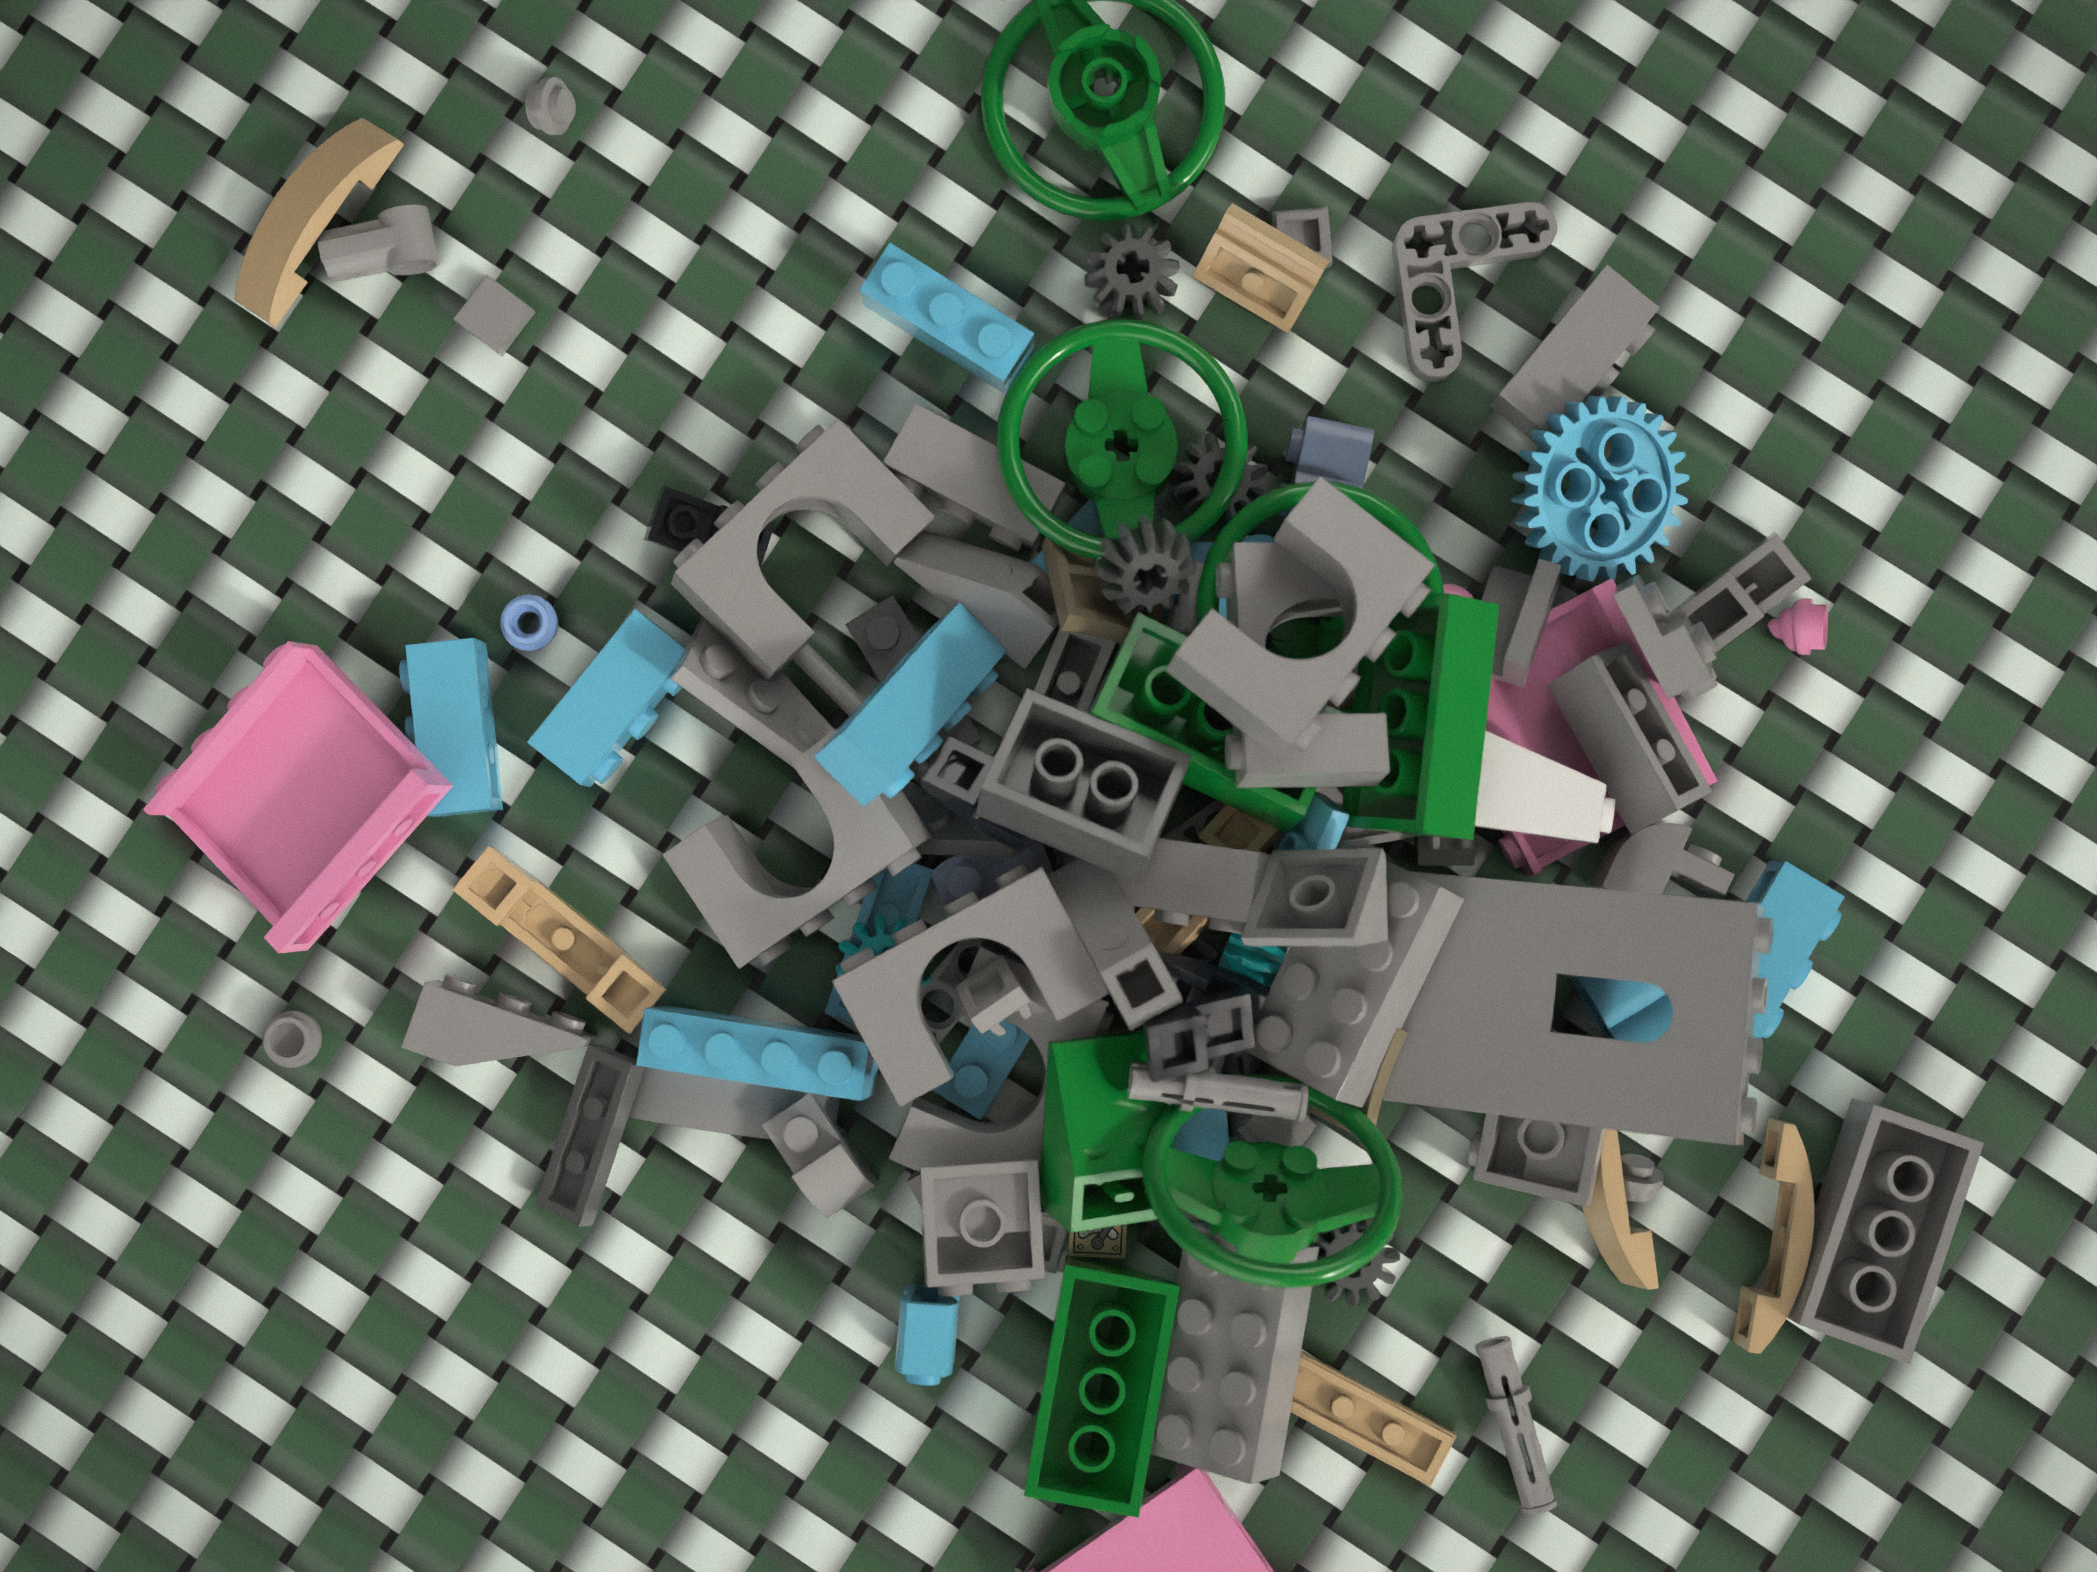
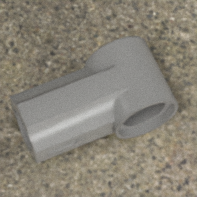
M416 204L395 206L380 212L378 220L323 231L319 236L318 248L328 278L336 283L388 271L394 275H414L437 268L440 264L428 207Z

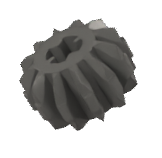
M1129 224L1121 226L1120 242H1117L1112 235L1103 233L1100 236L1099 243L1104 252L1094 250L1089 251L1087 254V263L1096 270L1085 274V286L1100 288L1093 296V304L1096 307L1104 306L1111 300L1114 302L1111 310L1112 319H1120L1124 307L1132 308V318L1134 320L1143 321L1144 304L1152 312L1160 314L1164 311L1165 307L1160 295L1175 296L1178 285L1168 277L1179 273V261L1164 259L1171 250L1169 240L1165 239L1154 246L1150 245L1153 229L1149 226L1142 230L1140 239L1132 238V229ZM1134 264L1136 272L1141 273L1140 282H1129L1128 276L1123 274L1124 265Z
M1208 433L1205 436V449L1207 453L1197 445L1189 443L1185 448V453L1193 464L1187 462H1177L1175 464L1174 474L1189 481L1176 485L1173 489L1174 496L1184 498L1193 495L1194 497L1184 508L1183 512L1187 517L1195 512L1208 497L1212 489L1207 482L1210 481L1214 469H1221L1225 448H1219L1218 439L1214 433ZM1254 444L1248 446L1246 466L1241 483L1233 500L1222 515L1225 525L1236 514L1235 508L1240 511L1244 506L1252 502L1249 498L1256 499L1268 493V489L1265 486L1254 482V480L1261 479L1267 475V465L1256 464L1249 466L1248 464L1258 451Z
M1141 514L1137 527L1130 530L1127 525L1118 521L1117 532L1120 537L1118 539L1101 538L1100 547L1103 556L1095 559V570L1098 577L1101 578L1100 587L1103 595L1109 601L1116 600L1118 608L1125 614L1138 606L1141 614L1150 617L1154 605L1159 603L1172 611L1173 600L1171 596L1173 594L1189 595L1190 585L1187 577L1196 574V563L1192 555H1189L1191 553V545L1187 537L1181 532L1176 533L1172 523L1165 518L1155 526H1152L1150 519Z
M1373 1217L1361 1220L1358 1225L1355 1222L1330 1230L1325 1235L1319 1233L1318 1240L1314 1243V1245L1319 1246L1317 1260L1331 1256L1345 1249L1349 1244L1354 1243L1369 1227ZM1394 1233L1391 1235L1389 1241L1386 1244H1388L1392 1240V1238L1394 1237ZM1390 1247L1382 1248L1369 1263L1357 1271L1327 1283L1324 1297L1328 1301L1334 1302L1345 1288L1346 1302L1350 1307H1356L1359 1303V1289L1364 1288L1367 1295L1373 1301H1376L1380 1298V1292L1373 1282L1379 1278L1385 1283H1394L1396 1276L1390 1270L1383 1267V1264L1399 1261L1400 1252Z

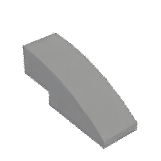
M1773 532L1667 614L1668 618L1663 621L1666 624L1684 614H1687L1692 626L1702 621L1718 651L1762 619L1766 612L1810 581L1811 577L1777 533Z

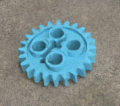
M1587 396L1585 405L1583 402L1569 401L1566 403V416L1558 413L1546 415L1551 429L1550 432L1532 430L1531 435L1538 445L1536 451L1520 450L1519 455L1530 465L1526 472L1513 473V479L1526 485L1525 492L1513 496L1511 501L1516 504L1526 505L1527 512L1521 515L1515 522L1517 526L1534 528L1525 540V544L1535 548L1543 547L1539 559L1561 565V574L1570 576L1576 574V578L1594 581L1596 576L1603 580L1613 578L1615 581L1617 571L1628 575L1636 573L1635 559L1646 563L1654 562L1653 552L1650 547L1652 544L1669 546L1670 542L1663 532L1665 525L1680 527L1682 522L1671 511L1673 506L1687 504L1688 499L1676 493V486L1685 483L1690 478L1687 474L1675 472L1674 466L1686 457L1685 452L1668 449L1677 436L1676 432L1659 430L1664 417L1660 414H1645L1646 404L1627 403L1626 397L1608 396L1607 399L1602 396ZM1610 437L1612 451L1610 456L1605 459L1604 446ZM1576 449H1577V454H1578V457H1579L1580 461H1579L1578 458L1576 457V454H1575ZM1568 471L1570 485L1563 495L1561 492V481ZM1638 483L1640 487V495L1638 497V500L1634 504L1632 501V493L1634 487ZM1597 518L1598 529L1596 535L1591 540L1590 526L1592 521Z

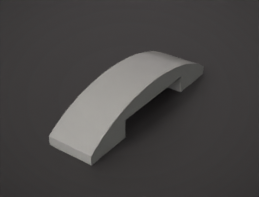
M645 1067L629 1117L697 1130L770 1139L762 1125L808 1093ZM814 1094L834 1125L837 1126L840 1098Z

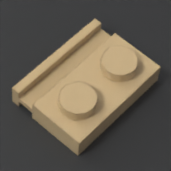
M1232 203L1225 212L1192 277L1289 333L1330 260Z

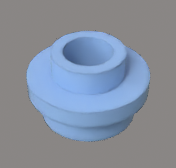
M521 595L511 600L505 606L501 615L500 626L504 638L512 646L523 651H537L546 647L554 639L558 630V617L553 606L545 599L536 595ZM534 613L539 617V627L534 633L526 634L521 627L522 620L526 615Z

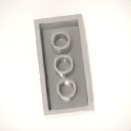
M1342 840L1338 849L1361 848ZM1386 861L1388 941L1361 946H1290L1270 987V992L1253 1024L1255 1048L1245 1050L1337 1101L1361 1108L1371 1091L1388 1046L1397 1028H1402L1465 900Z
M1852 1098L1814 1208V1231L1808 1267L1801 1289L1787 1318L1806 1328L1910 1364L1984 1143L1884 1107Z
M1208 1222L1191 1223L1208 1239L1236 1253L1237 1248L1226 1242L1219 1233L1214 1237L1210 1232ZM1310 1244L1308 1247L1296 1252L1295 1259L1288 1263H1303L1317 1260L1319 1246ZM1182 1249L1177 1278L1180 1289L1150 1454L1248 1484L1277 1477L1280 1475L1312 1286L1274 1288L1242 1282L1207 1267Z

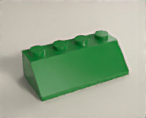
M1450 593L1427 594L1409 618L1399 611L1387 625L1396 635L1374 662L1365 655L1360 659L1357 676L1361 679L1355 687L1353 714H1386L1390 772L1377 786L1344 787L1342 809L1349 814V820L1345 827L1473 840L1499 604Z
M1138 612L1106 672L1087 713L1192 756L1183 784L1287 833L1305 817L1317 787L1236 788V770H1228L1225 762V740L1227 734H1233V723L1166 671L1174 654L1188 636ZM1327 704L1318 712V714H1345Z
M1065 1256L1025 1478L1024 1497L1139 1518L1180 1284L1120 1264L1076 1256Z

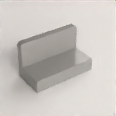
M1539 559L1533 576L1499 566L1492 569L1481 599L1482 601L1499 604L1491 678L1524 688L1559 588L1561 565Z

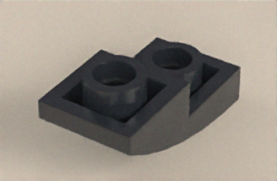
M663 486L661 487L644 540L679 553L696 538L705 544L719 531L714 522L728 507L725 505L718 506ZM769 523L762 530L758 538L757 558L760 568L775 527L773 523Z

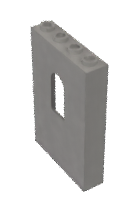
M1411 872L1465 900L1401 1028L1408 1032L1400 1049L1381 1100L1729 1145H1743L1744 1133H1754L1757 1099L1747 1097L1749 1073L1759 1074L1763 1049L1762 1038L1753 1037L1755 1013H1765L1768 997V979L1758 977L1760 954H1770L1774 929L1773 918H1764L1765 907L1759 903ZM1557 974L1653 984L1662 989L1670 999L1673 1010L1671 1024L1661 1037L1650 1042H1634L1551 1032Z

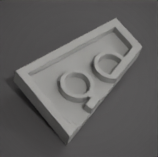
M703 616L701 617L670 679L794 767L791 763L792 760L830 734L834 729L781 670L772 679L766 680Z

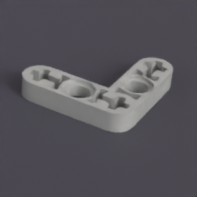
M1524 202L1415 217L1400 227L1393 241L1392 254L1407 359L1411 371L1417 378L1425 382L1435 383L1445 380L1458 367L1462 357L1451 269L1530 259L1541 255L1550 246L1557 234L1555 215L1547 206L1539 202ZM1525 218H1530L1532 225L1535 227L1542 226L1543 232L1537 236L1534 243H1529L1526 234L1509 235L1504 242L1506 248H1500L1502 230L1498 220L1504 221L1503 232L1520 228ZM1468 224L1483 226L1489 235L1488 247L1480 252H1471L1465 249L1459 239L1460 229ZM1443 227L1449 228L1447 245L1451 256L1444 255L1446 244L1429 247L1424 258H1418L1415 249H1406L1405 247L1412 239L1414 232L1420 233L1422 240L1429 242L1440 240L1444 234ZM1421 286L1435 288L1442 298L1441 309L1431 315L1418 312L1412 303V293L1416 288ZM1445 322L1446 328H1438L1435 333L1438 350H1447L1449 354L1441 362L1440 369L1433 368L1431 360H1422L1420 354L1424 353L1429 347L1428 329L1417 333L1415 326L1429 328Z

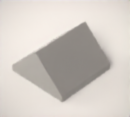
M1383 848L1273 850L1241 936L1244 945L1361 946L1388 941L1386 856Z

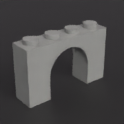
M839 418L826 431L818 424L808 432L795 447L800 455L786 468L780 462L773 465L755 484V487L760 492L747 505L744 506L739 500L735 501L714 522V525L719 529L716 534L705 544L696 538L673 561L678 569L674 572L671 585L768 681L809 643L815 633L773 591L760 570L757 558V542L760 533L771 521L780 515L795 510L808 509L827 513L843 522L888 567L900 553L928 528L935 518L915 495Z
M1321 476L1287 516L1273 540L1322 577L1335 592L1342 608L1344 620L1343 634L1339 646L1331 652L1313 659L1295 660L1280 657L1261 647L1212 608L1174 654L1166 670L1279 760L1283 758L1292 745L1301 752L1305 750L1325 724L1316 717L1318 712L1328 700L1339 707L1361 679L1352 672L1356 664L1364 655L1374 662L1396 635L1395 632L1387 627L1395 615L1400 611L1409 618L1431 591L1422 581L1435 566V564Z
M1233 543L1224 563L1217 564L1216 593L1218 598H1226L1227 620L1263 648L1267 634L1285 621L1301 617H1343L1340 602L1330 585L1278 543ZM1317 714L1316 717L1325 723L1303 752L1292 745L1281 760L1277 759L1233 724V734H1227L1225 740L1226 767L1228 770H1236V788L1377 786L1390 772L1386 714Z
M838 729L832 731L791 761L825 812L833 832L834 853L827 874L817 886H792L773 877L760 864L728 815L704 824L663 854V857L738 969L756 959L764 967L789 951L791 946L786 940L788 937L800 929L805 937H808L834 919L829 911L831 907L843 899L851 907L874 892L878 887L872 880L887 868L894 877L922 858L916 848L933 837L902 790L891 799L882 792L863 807L814 758V755Z
M1024 863L996 878L995 881L1000 890L979 901L976 893L972 891L944 906L943 908L948 918L927 929L923 919H920L892 934L891 936L896 946L876 957L871 947H868L839 963L844 974L832 980L899 1107L951 1080L954 1076L953 1070L923 1016L920 1004V985L924 971L931 959L947 945L962 939L986 938L1011 948L1026 963L1057 1022L1109 994L1104 981L1042 867L1031 873L1027 864Z
M982 940L966 979L1001 955L1005 956L1015 969L1031 1000L1028 1003L1031 1009V1016L1025 1020L1017 1010L1005 1018L1004 1021L1022 1029L1036 1043L1044 1060L1046 1074L1049 1041L1107 1034L1114 1017V1013L1106 1010L1109 1003L1108 994L1057 1022L1022 958ZM1046 1076L1038 1097L1029 1108L1014 1118L996 1123L974 1121L917 1097L909 1108L889 1159L920 1172V1167L1026 1159H1037L1039 1163L1042 1151ZM1038 1167V1170H1039V1182H1040V1167Z

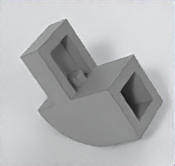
M1674 823L1652 824L1632 835L1628 830L1619 836L1607 849L1590 887L1662 894L1670 876L1708 894L1725 895L1735 874L1719 867L1722 858L1707 849L1690 844L1687 851L1683 850L1692 828Z
M808 1093L762 1125L794 1173L791 1177L811 1204L826 1218H829L875 1187L879 1182L848 1134L842 1137L814 1093Z

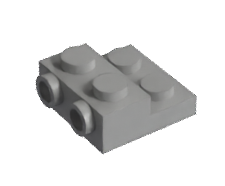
M1639 574L1618 584L1613 596L1666 697L1670 699L1681 693L1684 700L1687 701L1714 688L1717 685L1715 681L1717 675L1712 668L1711 661L1717 659L1715 654L1717 649L1703 622L1701 621L1692 626L1687 614H1684L1665 624L1663 620L1668 618L1667 613L1670 611L1664 597L1654 581L1644 585Z
M1486 1114L1483 1132H1475L1469 1150L1468 1163L1471 1166H1475L1473 1180L1589 1207L1591 1206L1606 1129Z
M1037 1159L920 1167L924 1275L927 1287H938V1296H962L973 1294V1284L996 1282L997 1292H1018L1030 1290L1031 1280L1045 1279Z

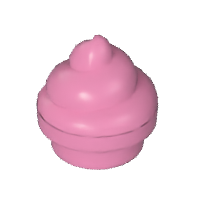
M1810 598L1798 599L1792 607L1783 609L1779 613L1778 618L1770 620L1767 627L1774 637L1783 640L1788 649L1796 651L1799 655H1810L1812 649L1825 650L1828 607L1826 604H1814L1813 599Z

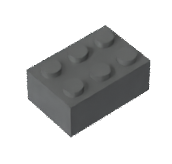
M1027 688L980 787L976 815L1140 883L1182 786L1192 756Z

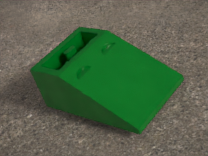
M1144 1030L1049 1041L1039 1182L1041 1209L1070 1233L1157 1219L1148 1201L1144 1186L1143 1154L1150 1132L1160 1115L1167 1109L1168 1104L1166 1102L1127 1098L1128 1079L1132 1061L1147 1063ZM1174 1139L1169 1147L1171 1149H1175Z

